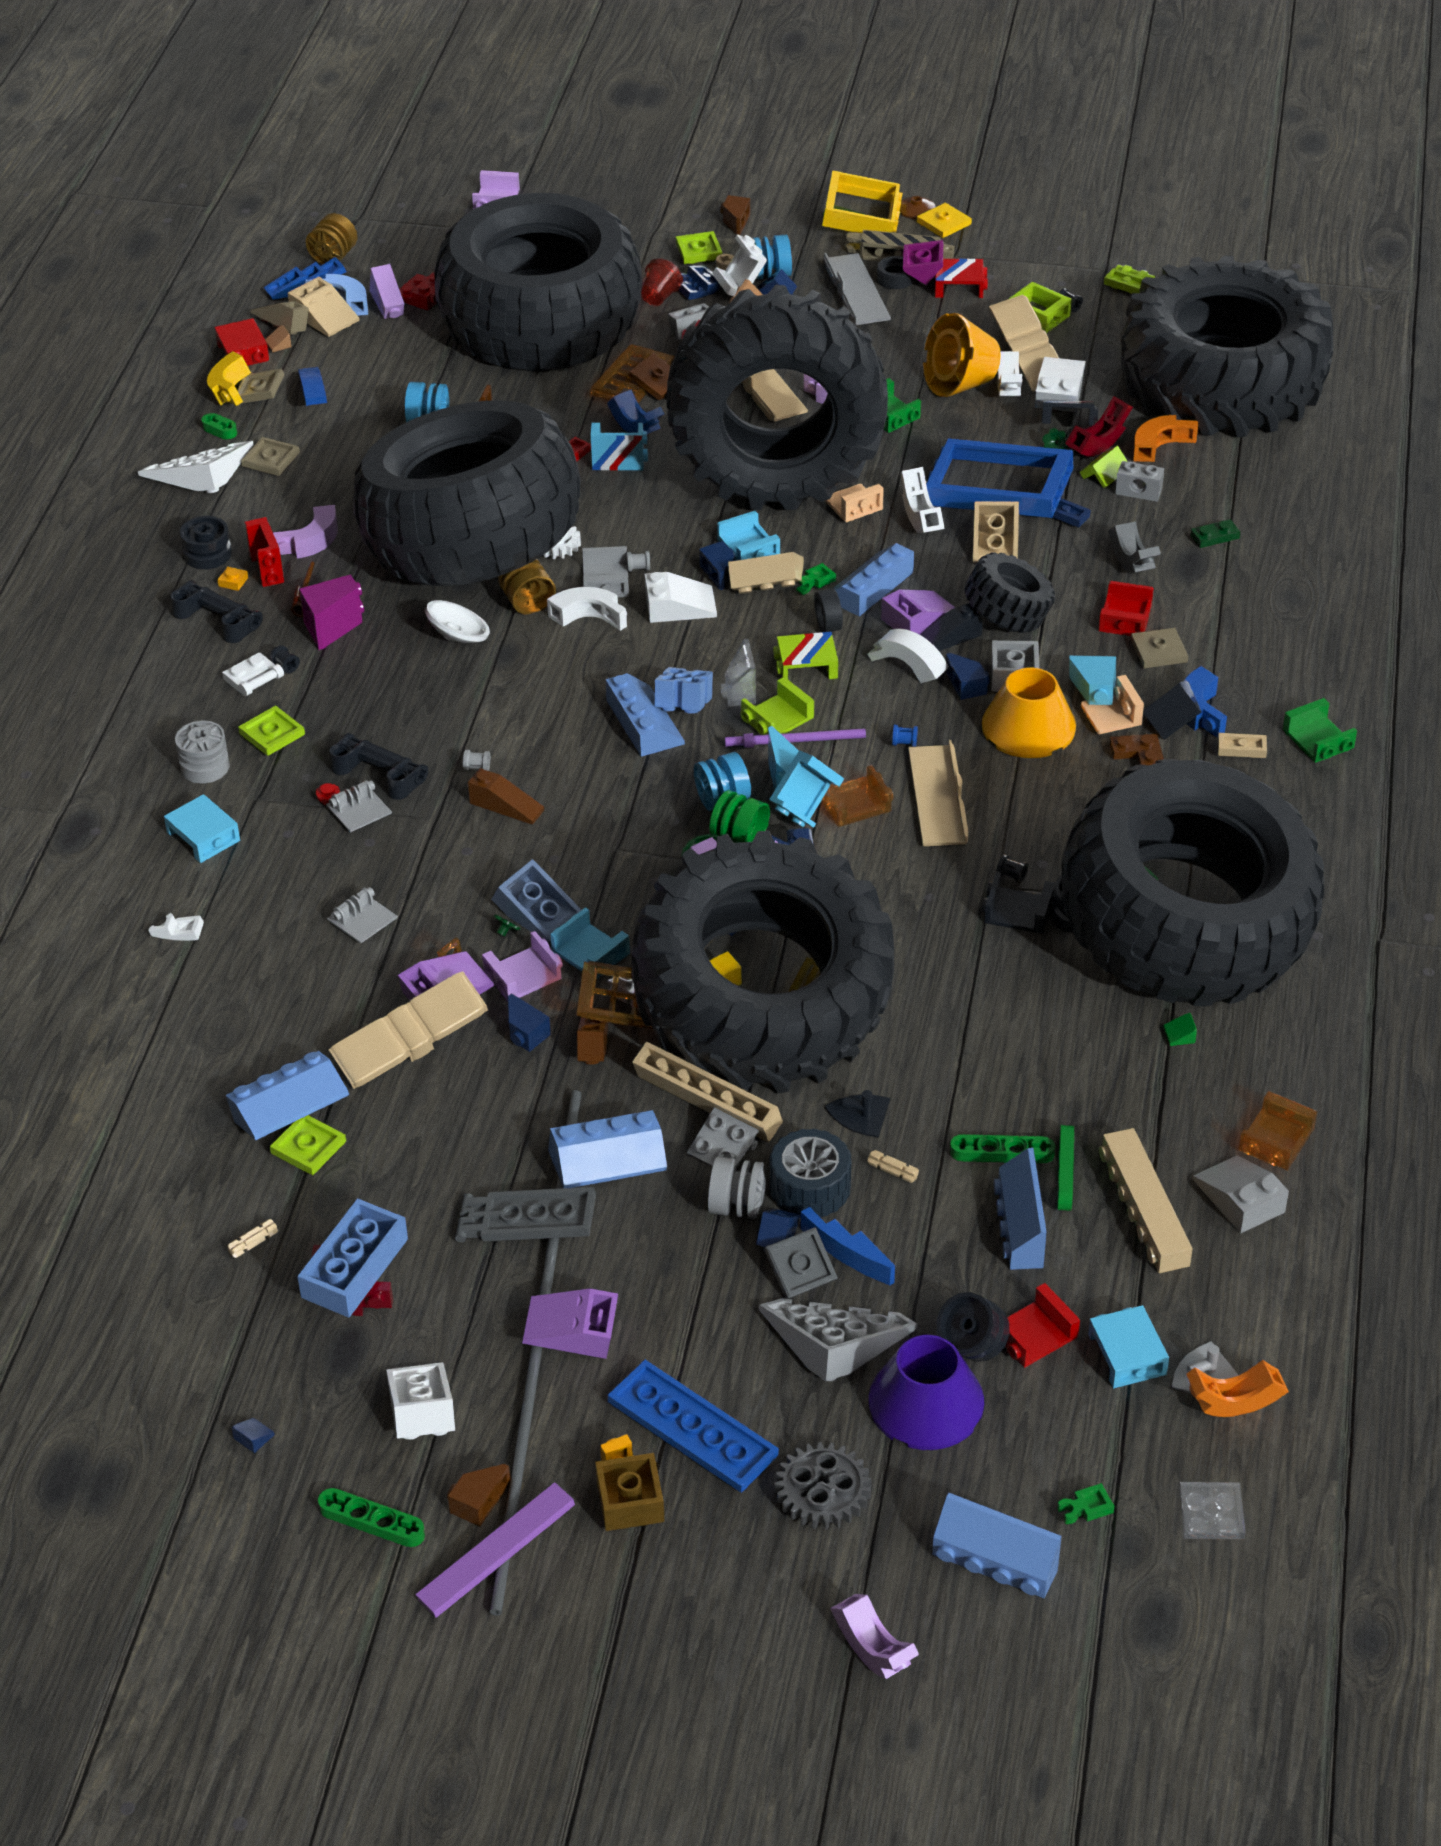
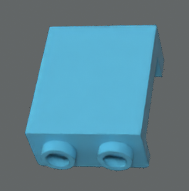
M756 511L717 523V540L719 542L723 541L733 550L735 554L734 561L780 554V538L776 534L769 536L758 523V513Z
M799 750L769 800L777 805L775 810L785 816L792 815L791 821L803 828L805 825L814 828L816 823L810 820L830 785L834 784L840 787L844 778L814 756Z
M204 794L164 816L167 833L170 836L177 833L193 847L194 857L200 863L240 841L237 822Z
M1143 1305L1090 1318L1088 1335L1091 1340L1096 1339L1110 1368L1109 1381L1113 1389L1167 1375L1169 1356Z

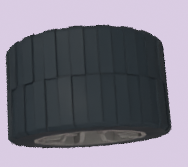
M800 1129L781 1137L777 1144H774L772 1153H770V1192L777 1206L787 1212L799 1214L800 1217L801 1211L810 1207L819 1217H825L830 1213L838 1211L846 1203L851 1188V1153L847 1149L845 1142L841 1141L838 1136L830 1134V1132L825 1130Z

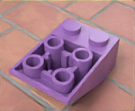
M899 589L882 598L881 619L893 629H905L920 635L955 607L935 591Z
M466 951L418 962L398 975L402 991L409 1001L462 971L479 995L494 986V983Z
M583 1289L531 1296L522 1343L606 1359L618 1294L596 1289Z

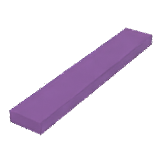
M554 1482L416 1594L418 1601L437 1618L575 1506L573 1498Z

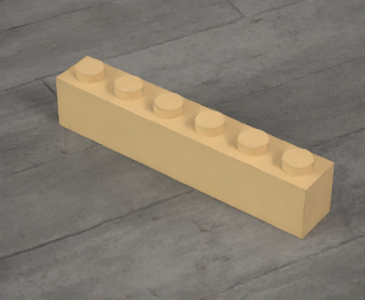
M649 1042L645 1043L632 1062L638 1077L709 1113L712 1112L714 1107L759 1130L756 1137L768 1143L783 1122L777 1106Z
M1131 1128L1104 1134L1102 1146L1099 1147L1101 1160L1107 1163L1110 1179L1112 1182H1116L1118 1186L1119 1198L1122 1202L1126 1203L1129 1219L1131 1222H1135L1137 1226L1138 1238L1141 1243L1144 1242L1146 1245L1149 1262L1155 1264L1158 1273L1190 1267L1193 1248L1135 1129Z

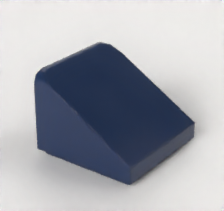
M255 1418L240 1422L232 1427L233 1438L254 1454L275 1435L271 1429Z

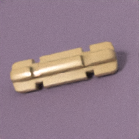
M877 1150L871 1151L867 1160L869 1165L876 1168L879 1166L880 1170L898 1178L902 1176L903 1180L910 1183L917 1179L919 1173L917 1168L911 1165L908 1167L906 1163L888 1155L885 1157L883 1153Z
M268 1219L260 1224L262 1227L256 1226L240 1236L239 1241L235 1239L230 1242L227 1248L231 1256L237 1258L244 1254L243 1250L249 1251L265 1241L266 1236L270 1238L276 1234L278 1229L273 1220Z

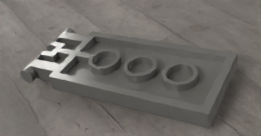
M594 1187L488 1192V1197H474L472 1194H464L455 1240L457 1242H465L466 1238L482 1237L483 1241L590 1236L596 1199Z

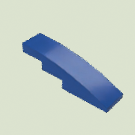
M334 257L322 266L315 262L302 271L296 266L265 286L264 289L273 300L288 297V292L306 283V280L317 277L325 279L326 274L342 275L346 273V270L340 261Z
M319 367L298 369L306 406L327 403Z
M810 1207L801 1211V1230L805 1232L816 1227L824 1248L829 1254L868 1277L889 1286L894 1284L895 1265L862 1231L852 1236L836 1219L826 1224Z

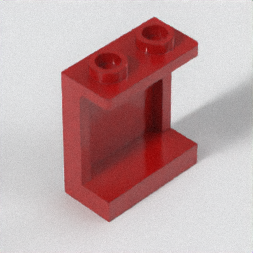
M254 318L214 327L217 345L219 348H223L226 356L234 351L243 357L247 366L269 361L267 343Z
M263 517L246 521L245 529L249 555L252 562L258 561L262 586L267 587L284 583L280 548L267 518Z
M1109 581L1106 602L1100 613L1099 631L1131 636L1132 633L1145 632L1152 607L1154 588Z

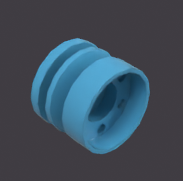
M774 235L772 245L769 244L768 238L764 236L762 238V246L760 238L753 237L755 240L754 244L763 251L762 254L767 259L756 279H763V273H765L768 279L771 277L772 269L775 270V273L782 269L790 277L792 274V256L788 235Z
M409 382L405 397L406 422L430 412L450 407L446 384H439L437 387V384L431 383L427 392L425 383Z
M732 752L719 756L717 763L713 759H708L706 762L702 761L694 765L695 785L699 797L707 810H713L720 796L727 790L745 795L747 799H750L751 785L749 775L738 753Z

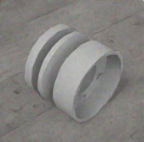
M201 720L184 725L177 731L175 742L181 774L185 779L193 783L203 784L214 782L228 772L230 764L225 734L219 724Z
M716 1157L709 1186V1213L727 1216L732 1204H736L737 1217H743L746 1206H748V1218L756 1219L765 1193L763 1162H755L751 1173L750 1161L745 1160L741 1171L737 1172L735 1159Z

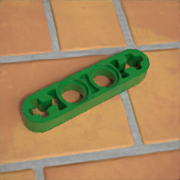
M1073 1125L1060 1126L1059 1211H1072Z
M962 1134L951 1139L950 1155L953 1159L963 1162L1007 1163L1021 1153L1012 1152L1009 1148L1019 1146L1023 1151L1027 1148H1033L1035 1162L1043 1164L1054 1159L1055 1143L1052 1139L1043 1136ZM990 1145L995 1147L996 1150L993 1152H986L982 1149V1147Z
M335 1488L324 1490L318 1497L319 1510L325 1518L406 1547H416L424 1541V1524L418 1517ZM357 1508L366 1510L364 1516L359 1518L352 1517L350 1513ZM387 1517L393 1520L391 1525L387 1527L377 1525L378 1520Z

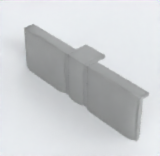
M824 253L825 268L833 284L837 287L839 296L842 297L843 305L850 311L849 317L852 323L861 325L891 320L859 253L828 257L827 253Z

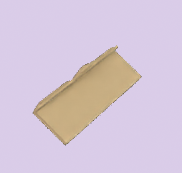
M1020 295L991 305L989 309L1011 351L1019 352V367L1032 392H1035L1044 357H1059L1054 347L1049 344L1046 332L1041 329V323L1028 298Z
M774 369L756 373L741 382L746 392L752 395L754 402L767 418L773 422L808 412L807 408Z
M949 740V745L909 747V758L923 846L967 844L968 826L964 803L961 799L962 779L958 772L954 745Z
M462 971L418 995L409 1003L394 1009L387 1016L370 1023L336 1043L329 1049V1052L345 1074L352 1088L355 1089L400 1064L408 1057L413 1062L425 1056L434 1049L433 1042L446 1037L481 1016L484 1012L488 1011L487 1005Z

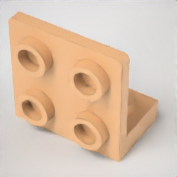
M857 484L834 492L831 498L825 500V502L846 523L882 510L883 487L877 484L865 488L862 484Z
M1126 675L1117 676L1113 705H1089L1087 701L1081 702V707L1097 734L1142 725L1144 703Z

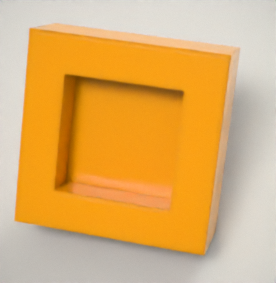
M227 567L218 578L219 587L239 591L248 579V572Z
M627 1434L619 1438H612L600 1445L601 1461L633 1456L632 1442Z

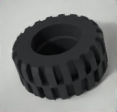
M993 552L982 556L965 584L967 601H970L971 607L975 608L980 616L987 618V621L990 623L993 622L998 627L1006 628L1012 632L1029 633L1039 628L1055 601L1054 588H1052L1051 582L1046 579L1043 573H1040L1036 567L1027 564L1025 560L1017 559L1013 555L1008 556L1006 553L997 554Z

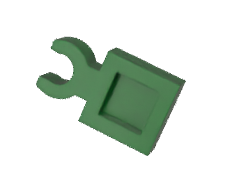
M1102 1483L1076 1491L1074 1493V1500H1060L1057 1510L1058 1512L1064 1510L1071 1511V1513L1065 1514L1064 1523L1072 1524L1082 1515L1086 1522L1112 1514L1114 1513V1504Z

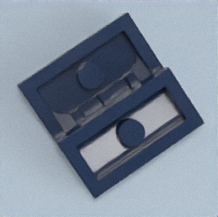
M705 265L689 266L687 273H673L669 277V282L688 300L702 298L723 289L713 276V272Z

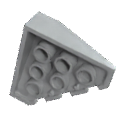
M783 1298L759 1305L760 1312L804 1365L825 1381H833L838 1377L850 1374L917 1329V1323L898 1312L889 1311L888 1316H884L881 1314H871V1309L849 1307V1311H844L841 1309H831L832 1304L810 1302L808 1307L800 1304L792 1305L791 1299Z

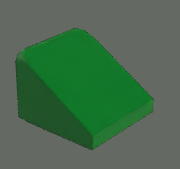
M1186 1013L1164 1025L1170 1046L1195 1043L1197 1029L1191 1013Z

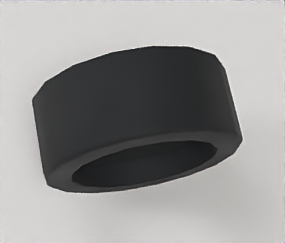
M902 256L886 257L878 263L877 281L883 287L903 289L914 282V277L903 271Z
M829 588L816 591L814 594V608L821 631L834 632L841 630L843 627V614L836 590Z

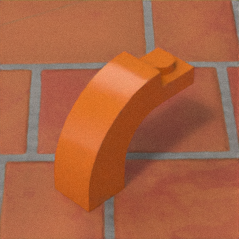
M1176 415L1160 416L1146 421L1138 428L1135 434L1133 461L1155 462L1156 449L1165 443H1196L1198 421L1177 420Z
M1264 1360L1245 1373L1228 1379L1213 1378L1197 1368H1193L1186 1373L1191 1384L1189 1386L1190 1392L1198 1400L1203 1412L1217 1417H1233L1257 1411L1289 1392L1279 1370Z

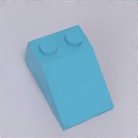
M773 726L768 727V765L775 791L799 750Z

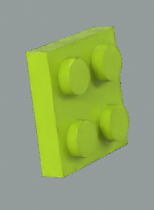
M714 231L676 236V245L684 264L715 261L718 255L723 254Z
M277 706L270 708L238 727L239 734L267 756L305 735L304 727Z
M307 1115L295 1121L270 1146L271 1154L314 1175L346 1142V1136L340 1131Z

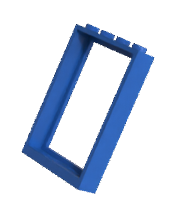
M948 438L945 446L941 448L939 459L935 460L933 471L929 473L928 482L926 483L928 495L932 505L938 507L975 510V502H1019V515L1053 518L1074 468L1073 450ZM952 459L1052 468L1041 494L941 484Z

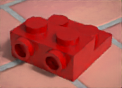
M434 272L428 277L416 274L399 289L404 303L427 311L437 304Z

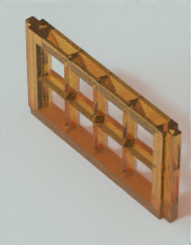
M634 344L629 345L591 387L590 395L611 400L614 396L621 394V391L626 388L637 391L634 396L639 403L648 392L641 386L630 383L632 380L628 377L630 371L621 369L623 365L636 367L641 363L631 360L632 355L644 358L645 360L654 353L670 366L675 356ZM618 374L628 378L622 381L612 377ZM609 383L619 386V388L615 391L604 386Z
M584 961L577 1007L578 1016L653 1029L651 1026H645L641 1016H637L638 1006L635 991L634 994L617 991L619 977L632 979L631 968ZM597 973L613 976L612 990L595 988ZM594 994L611 996L609 1011L592 1008ZM617 997L633 1000L631 1014L615 1012Z

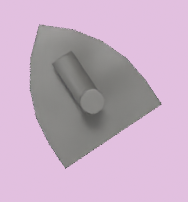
M1210 1341L1188 1353L1179 1363L1174 1373L1172 1389L1191 1393L1189 1389L1191 1384L1186 1373L1193 1368H1197L1216 1379L1233 1378L1238 1376V1374L1220 1353L1219 1347Z

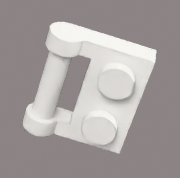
M259 652L227 669L222 674L223 679L243 696H248L252 694V690L270 680L283 677L284 671L279 664L275 665Z

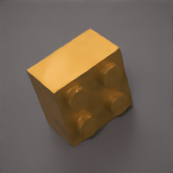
M654 1453L595 1462L597 1486L606 1531L665 1522L664 1501Z

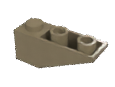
M296 301L253 309L251 313L258 316L260 320L272 323L274 327L283 325L289 334H297V332L306 331L309 307Z

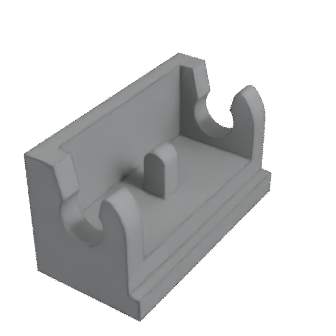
M703 303L668 313L671 332L676 334L677 340L682 339L684 329L687 330L690 326H695L697 321L701 320L709 307L708 305Z

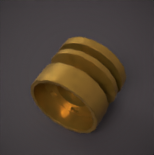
M327 214L307 235L306 248L312 258L322 265L334 257L341 261L355 246L358 239L357 231L354 225L341 214Z
M538 559L519 569L498 576L500 587L517 612L524 615L544 610L548 607L547 599L556 594L555 584Z

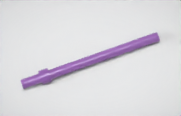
M865 729L786 733L781 735L792 743L866 738ZM748 733L743 734V736L725 737V747L744 746V748L754 747V745L768 744V735Z

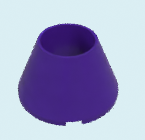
M921 1335L906 1341L876 1375L869 1391V1410L877 1427L891 1440L896 1438L907 1443L908 1447L913 1449L938 1450L958 1444L973 1433L974 1427L983 1415L984 1395L979 1381L952 1343L939 1336ZM917 1380H933V1381H937V1382H939V1383H936V1384H923V1383H919V1382H916V1381H917Z

